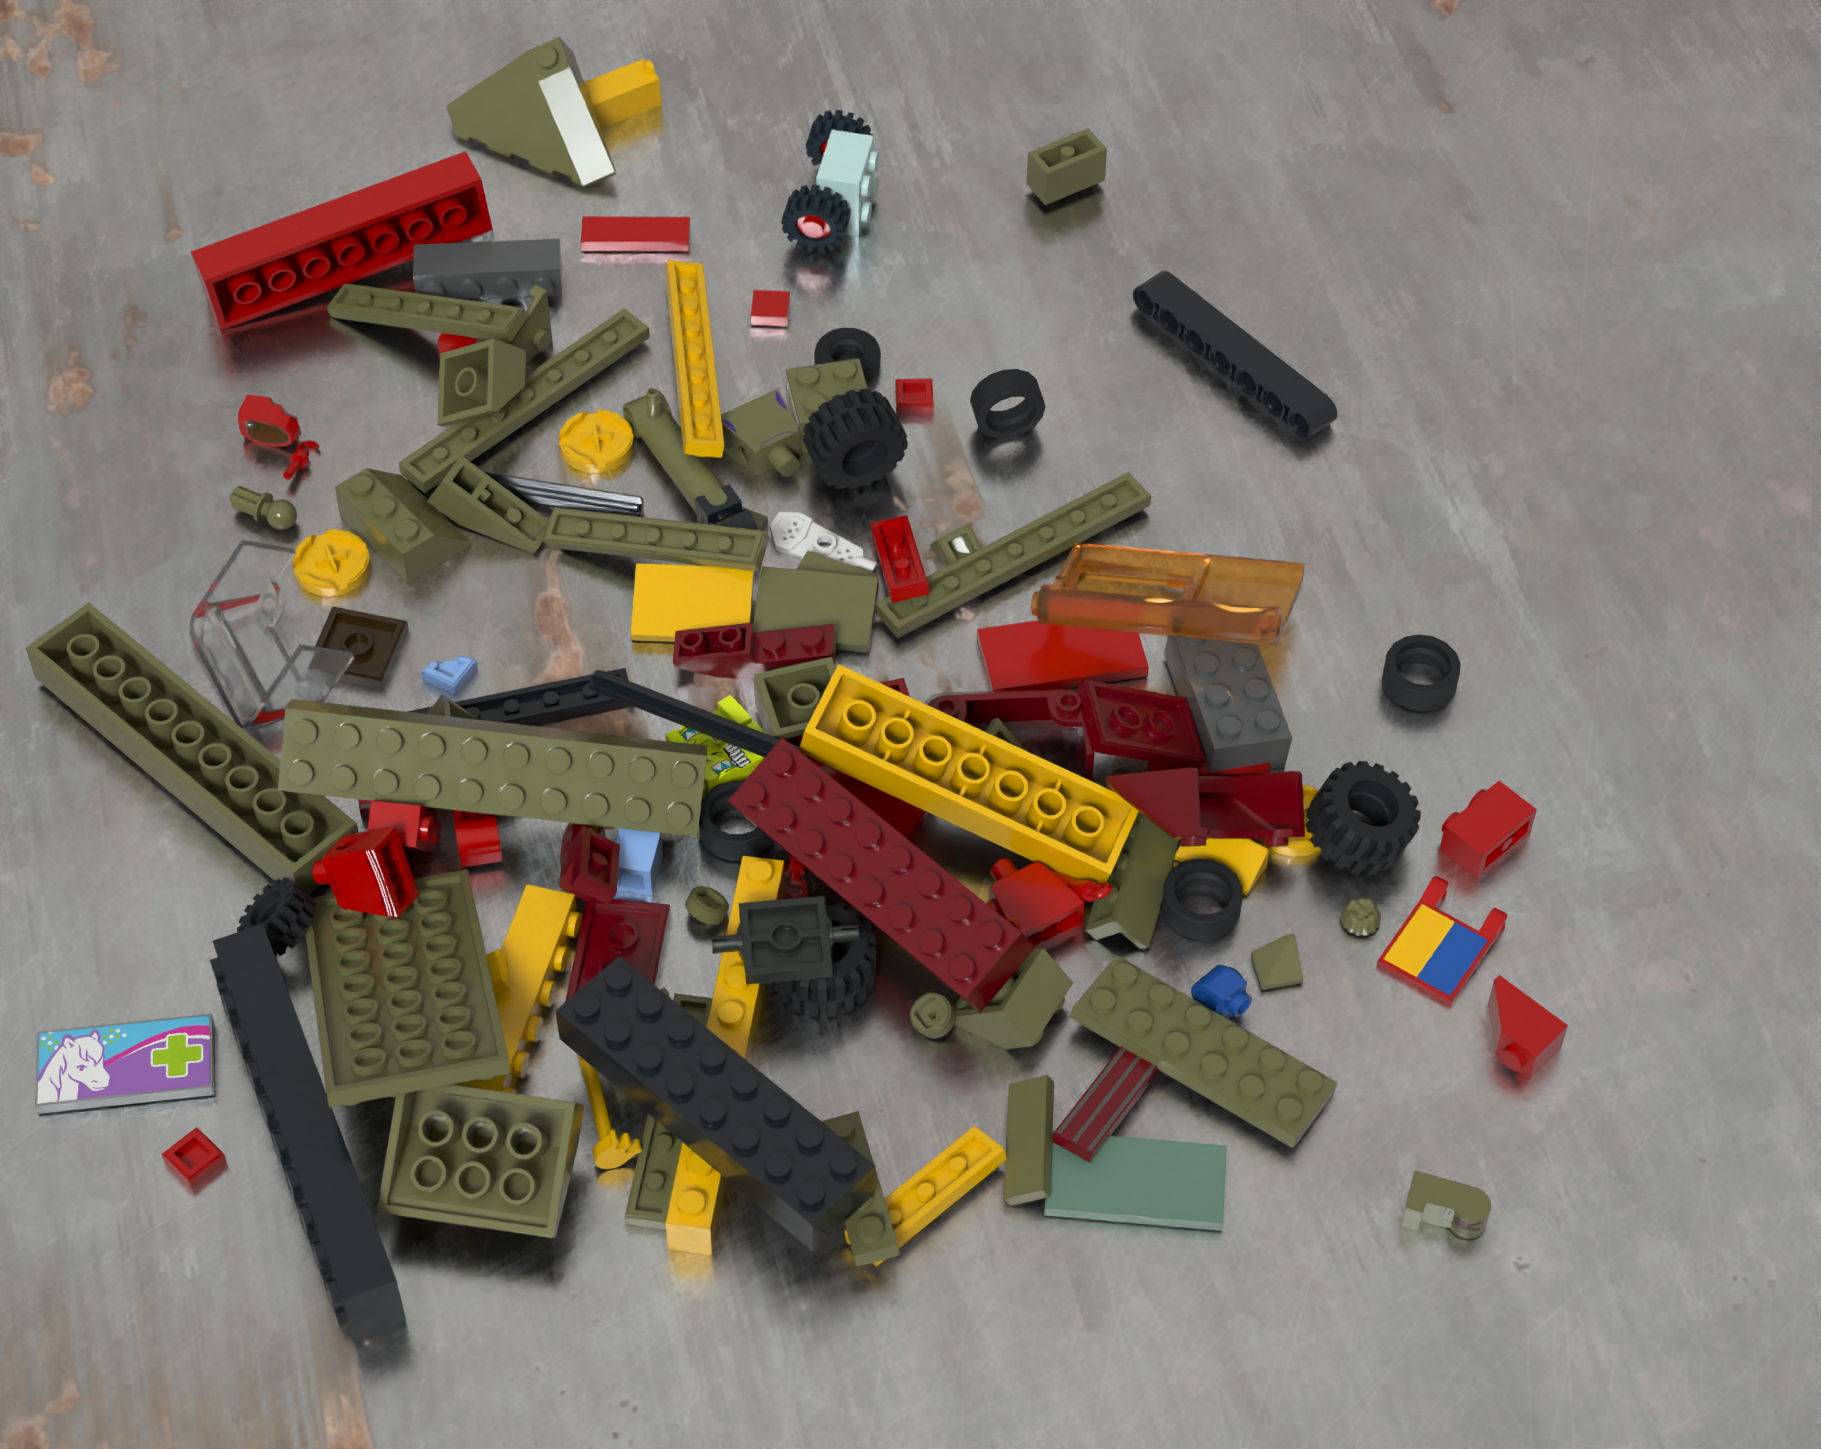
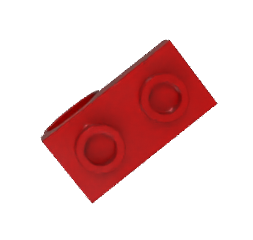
M453 810L461 868L503 861L496 815Z

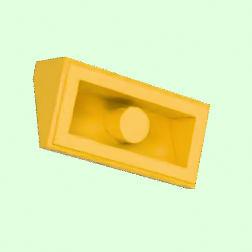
M1206 839V846L1181 847L1180 845L1175 854V860L1183 863L1193 859H1211L1222 863L1237 875L1242 885V893L1248 895L1268 863L1269 850L1250 839Z

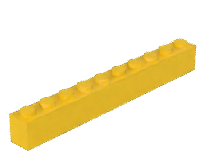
M742 856L726 935L737 934L740 923L739 903L782 900L784 898V861ZM739 951L725 952L721 956L707 1028L751 1063L766 983L746 985L744 963L739 956ZM683 1142L665 1223L668 1250L712 1255L727 1179Z

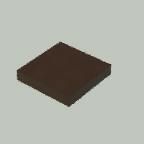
M332 606L306 665L308 675L384 690L408 633V622Z

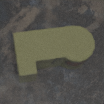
M1414 1170L1400 1227L1418 1232L1420 1222L1446 1229L1449 1228L1455 1235L1462 1238H1476L1486 1228L1491 1211V1201L1483 1190Z

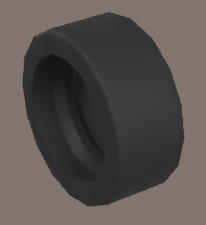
M1006 369L990 374L976 385L972 390L970 398L979 430L987 436L998 439L1026 433L1038 424L1046 408L1037 379L1029 372L1019 369ZM1010 397H1025L1021 403L1013 408L1004 411L990 410L1001 400Z
M1421 634L1406 636L1393 643L1388 650L1383 669L1382 684L1386 694L1396 704L1408 710L1421 712L1437 710L1449 703L1456 693L1461 663L1457 653L1446 642L1434 636ZM1407 662H1426L1437 667L1444 674V679L1435 684H1416L1405 679L1399 673L1398 667Z
M730 781L719 784L707 792L701 802L699 834L703 844L715 856L729 861H742V856L758 857L768 850L773 843V840L758 828L743 834H729L719 830L714 825V819L724 810L735 808L728 800L744 781Z
M1193 859L1180 863L1170 871L1164 883L1162 914L1167 924L1175 932L1191 940L1210 941L1223 937L1234 929L1240 917L1243 900L1242 885L1237 875L1231 869L1214 860ZM1191 886H1208L1218 890L1225 896L1227 905L1219 912L1197 914L1187 910L1178 902V894L1183 889Z

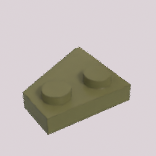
M536 284L528 293L532 297V303L526 311L528 318L511 343H508L526 351L525 368L538 353L546 350L552 341L547 290Z

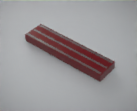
M1121 1046L1054 1131L1052 1142L1090 1163L1159 1073L1158 1067Z

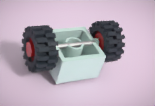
M831 110L825 111L824 117L820 114L813 121L806 142V154L808 158L812 157L811 163L814 166L821 164L816 177V185H812L810 191L807 185L801 186L800 191L795 189L788 198L781 220L783 233H788L787 239L790 242L796 239V246L802 248L804 244L807 245V251L813 252L815 247H818L819 253L826 252L827 247L832 251L836 249V245L840 246L845 235L859 237L863 223H869L872 210L870 199H876L878 194L879 178L874 177V173H876L878 168L879 151H874V136L870 134V126H863L864 120L861 117L854 120V113L849 111L847 116L842 115V110H836L835 115L832 114Z

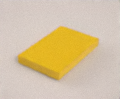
M636 563L631 640L675 642L676 631L751 623L754 571L713 566Z

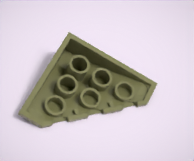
M560 37L525 52L446 106L456 136L461 140L471 143L472 139L488 144L487 149L510 159H513L514 155L530 161L529 165L535 169L555 176L556 172L572 177L571 181L574 184L584 188L617 174L575 55Z

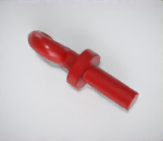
M311 440L298 444L297 451L290 456L291 464L284 471L283 477L290 480L298 469H305L309 464V452L305 449L315 448L318 450L319 444Z
M789 854V865L784 868L785 876L790 877L791 885L801 887L803 893L800 896H792L787 893L786 898H806L809 891L805 881L800 879V877L805 875V867Z

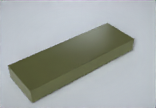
M1048 1075L1009 1084L1004 1200L1011 1206L1050 1197L1054 1081Z

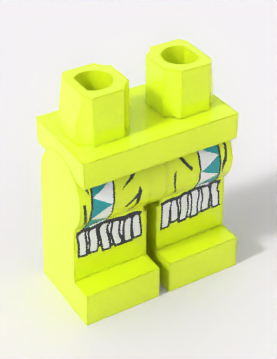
M731 694L718 701V709L712 712L767 734L756 721L752 722V717ZM685 726L681 727L678 731L674 729L665 734L666 741L707 746L702 800L707 792L719 784L730 781H745L764 759L762 756Z

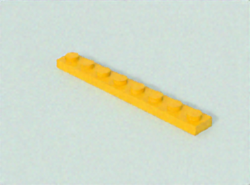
M667 260L665 278L684 454L698 457L722 458L724 437L703 264Z

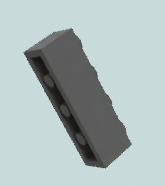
M560 239L415 244L413 254L415 293L463 300L531 297L528 293L536 284L547 290L548 296H562Z

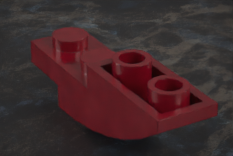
M753 623L681 630L675 633L673 664L680 669L714 677L754 680V674L828 657H832L835 664L837 632L834 624L756 632Z

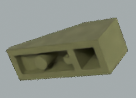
M463 456L459 457L427 500L428 503L457 524L531 554H534L542 544L549 524L548 519Z

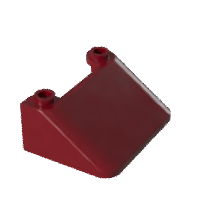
M1189 767L1106 776V785L1172 839H1181V847L1206 846V839L1263 840L1264 847L1289 846L1288 838L1305 837L1303 784L1300 771L1220 777L1198 776L1197 768Z

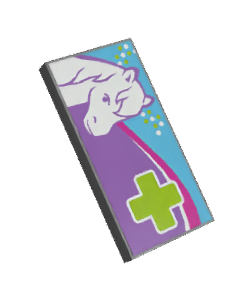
M212 1014L37 1032L35 1107L38 1114L215 1095L214 1020Z

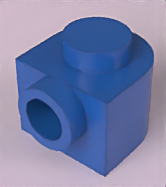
M1216 965L1191 987V995L1194 1000L1229 1020L1233 1016L1239 1017L1244 1014L1252 1002V997L1246 993L1247 981L1244 980L1236 969L1224 965Z

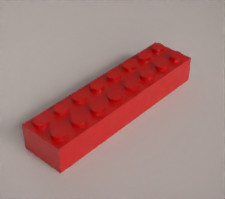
M465 151L191 251V255L207 303L222 331L343 286L344 283L349 284L413 260L415 244L459 243L489 232L493 228L482 179Z

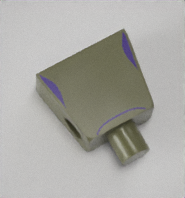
M777 389L721 414L724 450L753 475H761L776 468L783 477H788L798 470L800 462L797 458L801 454V432Z

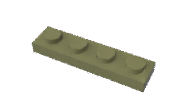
M859 1111L821 1121L874 1164ZM876 1172V1193L844 1222L856 1267L900 1255Z

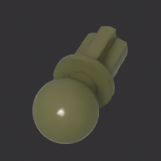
M238 486L235 487L230 495L229 501L231 506L253 515L254 520L261 523L267 519L268 523L277 530L289 529L296 522L297 510L295 506L283 499L273 501V496L270 493L259 494Z

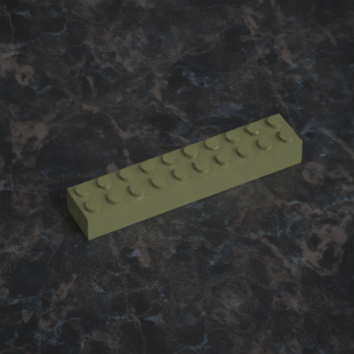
M87 603L26 647L34 676L39 682L274 881L277 879L282 881L283 878L291 879L307 894H311L322 885L317 884L313 879L312 869L314 863L318 859H323V855L341 837L359 833L357 823L325 796L278 791L280 759L92 604Z
M291 699L285 708L278 791L411 804L431 808L697 837L707 760V746Z

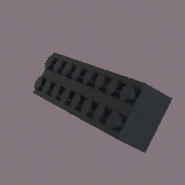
M620 956L555 1010L559 1039L812 1252L876 1193V1166Z

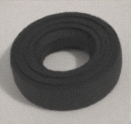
M838 328L826 333L817 342L814 352L815 365L836 362L833 358L836 353L851 350L858 352L862 356L860 363L866 383L876 376L881 363V351L876 339L868 332L857 328Z

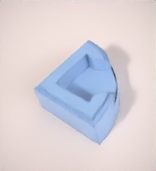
M457 656V660H448L441 663L434 661L421 671L422 680L456 696L478 669L477 660L470 657Z

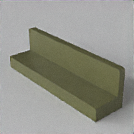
M1138 812L1112 873L1107 880V883L1112 885V892L1105 898L1094 900L1085 930L1095 940L1121 932L1139 949H1145L1150 946L1162 903L1164 883L1171 871L1179 839H1172L1143 814Z

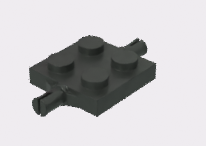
M824 896L739 903L740 923L737 934L711 936L713 954L739 951V956L744 963L747 985L833 977L831 954L834 943L859 942L858 923L832 926V922L826 914Z

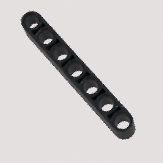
M1161 271L1133 290L1135 305L1146 317L1301 439H1309L1337 419V408L1328 395L1170 272Z

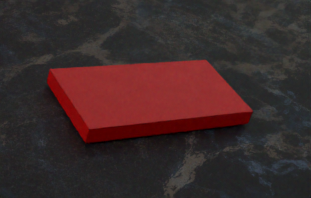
M1131 607L977 629V640L991 691L1070 688L1080 686L1084 679L1104 683L1148 676L1149 666Z

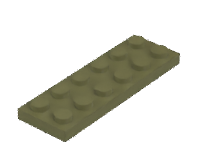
M1118 955L1114 957L1072 1008L1071 1019L1117 1046H1122L1156 1065L1158 1070L1291 1148L1295 1147L1334 1094L1338 1084L1333 1079Z

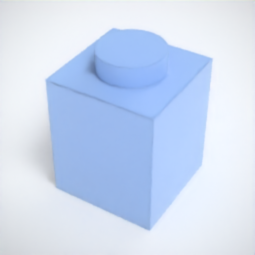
M619 828L616 843L620 845L617 891L653 896L663 857L661 833Z

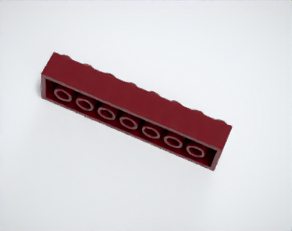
M784 738L780 739L728 800L746 819L849 905L859 911L861 915L979 1013L983 1011L1036 948L1020 930Z

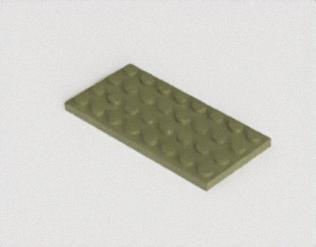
M468 869L414 879L419 896L399 918L342 909L337 904L334 893L312 897L317 903L315 906L317 912L316 915L311 917L314 920L312 925L305 927L307 932L305 936L329 1108L342 1105L353 1106L363 1101L384 1097H400L406 1093L425 1089H441L452 1084L472 1080H489L498 1075L511 1073Z

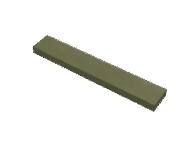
M344 283L326 307L332 318L485 340L495 338L506 343H511L528 318L524 308L347 283Z
M554 507L543 542L549 548L760 572L770 536L763 530Z
M675 993L673 1001L707 1028L713 998ZM647 1114L641 1141L642 1152L638 1154L625 1212V1225L666 1230L665 1223L682 1142L649 1114Z

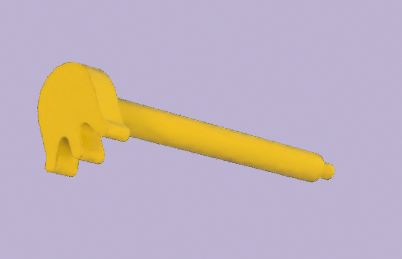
M578 1055L599 1137V1142L592 1149L594 1162L597 1167L602 1169L619 1167L634 1155L642 1152L639 1139L630 1140L629 1133H624L617 1138L616 1130H613L598 1071Z

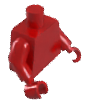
M1004 858L996 862L990 869V875L996 882L989 887V901L986 904L1020 930L1036 948H1042L1083 927L1084 901L1092 902L1095 899L1105 898L1112 892V885L1107 882L1096 884L1094 881L1078 880L1055 870H1050L1041 862H1034L1018 870L1009 858Z

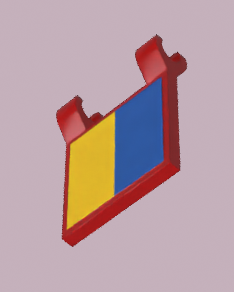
M1434 876L1415 908L1378 959L1377 965L1451 1005L1492 944L1505 930V921L1508 915L1497 908H1493L1485 919L1480 931L1438 909L1446 898V889L1449 882Z

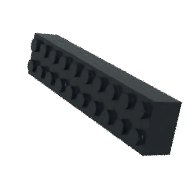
M263 924L213 940L217 957L209 961L217 982L218 993L223 1007H226L235 1040L239 1043L248 1076H251L259 1107L264 1112L272 1143L276 1145L285 1179L289 1181L298 1215L302 1217L305 1233L311 1251L316 1256L318 1269L326 1292H329L339 1328L349 1327L355 1343L407 1324L396 1277L332 1108H329L325 1088Z

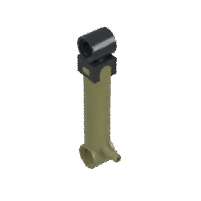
M651 388L647 391V395L623 404V415L630 423L634 437L636 439L642 438L695 511L697 523L759 530L751 513L747 509L742 510V501L730 485H722L703 457L684 454L681 428L672 417L669 404L660 391Z

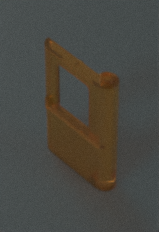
M1075 543L1059 574H1057L1053 585L1043 584L1039 592H1034L1031 612L1032 615L1037 616L1040 624L1277 647L1301 590L1305 563ZM1094 579L1168 586V588L1185 590L1180 599L1076 590L1081 580Z

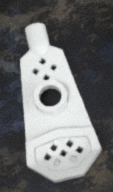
M778 512L769 525L776 551L803 559L808 550L873 573L879 566L878 562L864 557L862 548L812 522L810 517L800 512ZM821 542L831 543L829 547H820L818 544Z

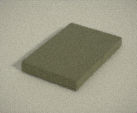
M762 566L753 621L756 632L834 624L837 632L836 650L869 653L879 579L873 576Z

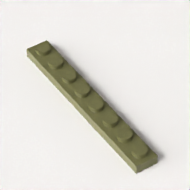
M624 308L526 375L525 387L497 413L456 423L398 463L400 473L426 493L443 480L460 456L471 462L650 338L649 327Z
M1127 472L927 576L930 595L893 603L890 596L876 603V614L892 633L899 638L1149 507L1151 495Z

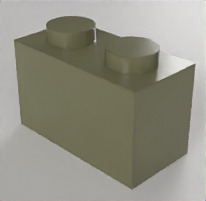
M1087 128L1028 152L1026 184L1047 205L1105 181L1107 148Z

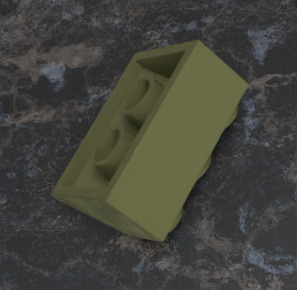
M366 468L335 486L340 517L407 584H410L470 547V541L433 505L428 503L427 499L403 475Z

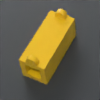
M642 59L584 82L601 129L662 105L660 79L655 74L654 65L651 60L645 61Z

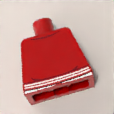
M386 827L345 835L323 855V859H318L313 865L312 875L314 881L317 884L331 885L337 904L342 909L399 918L419 896L396 827Z

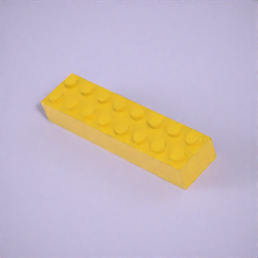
M838 664L804 731L799 751L810 758L1027 859L1041 862L1047 868L1072 878L1094 881L1096 884L1107 882L1139 812L1114 791Z

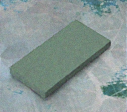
M1110 1136L1089 1163L1052 1142L1050 1197L1045 1198L1044 1215L1222 1231L1227 1146Z

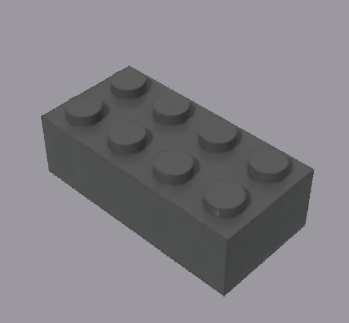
M1247 615L1170 624L1164 656L1178 696L1188 700L1208 772L1212 773L1270 763V769L1284 768L1292 735Z

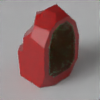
M247 394L238 413V424L240 433L254 443L272 447L288 446L299 438L301 430L298 418L287 413L283 405L275 404L270 397Z

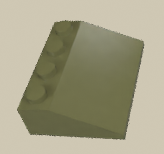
M451 1085L441 1089H425L396 1097L377 1212L556 1238L578 1149L584 1105L570 1101Z

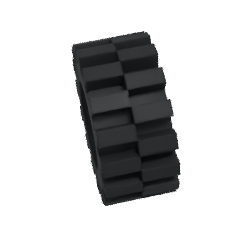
M283 878L282 881L277 879L273 882L272 887L268 884L263 888V894L259 895L257 893L253 897L255 902L252 905L246 906L244 911L247 914L240 917L239 923L241 925L237 927V932L263 924L275 958L277 954L282 956L286 953L287 947L292 949L297 944L295 940L299 936L303 938L307 933L304 929L312 925L314 920L311 917L316 915L317 909L315 906L317 903L291 879Z

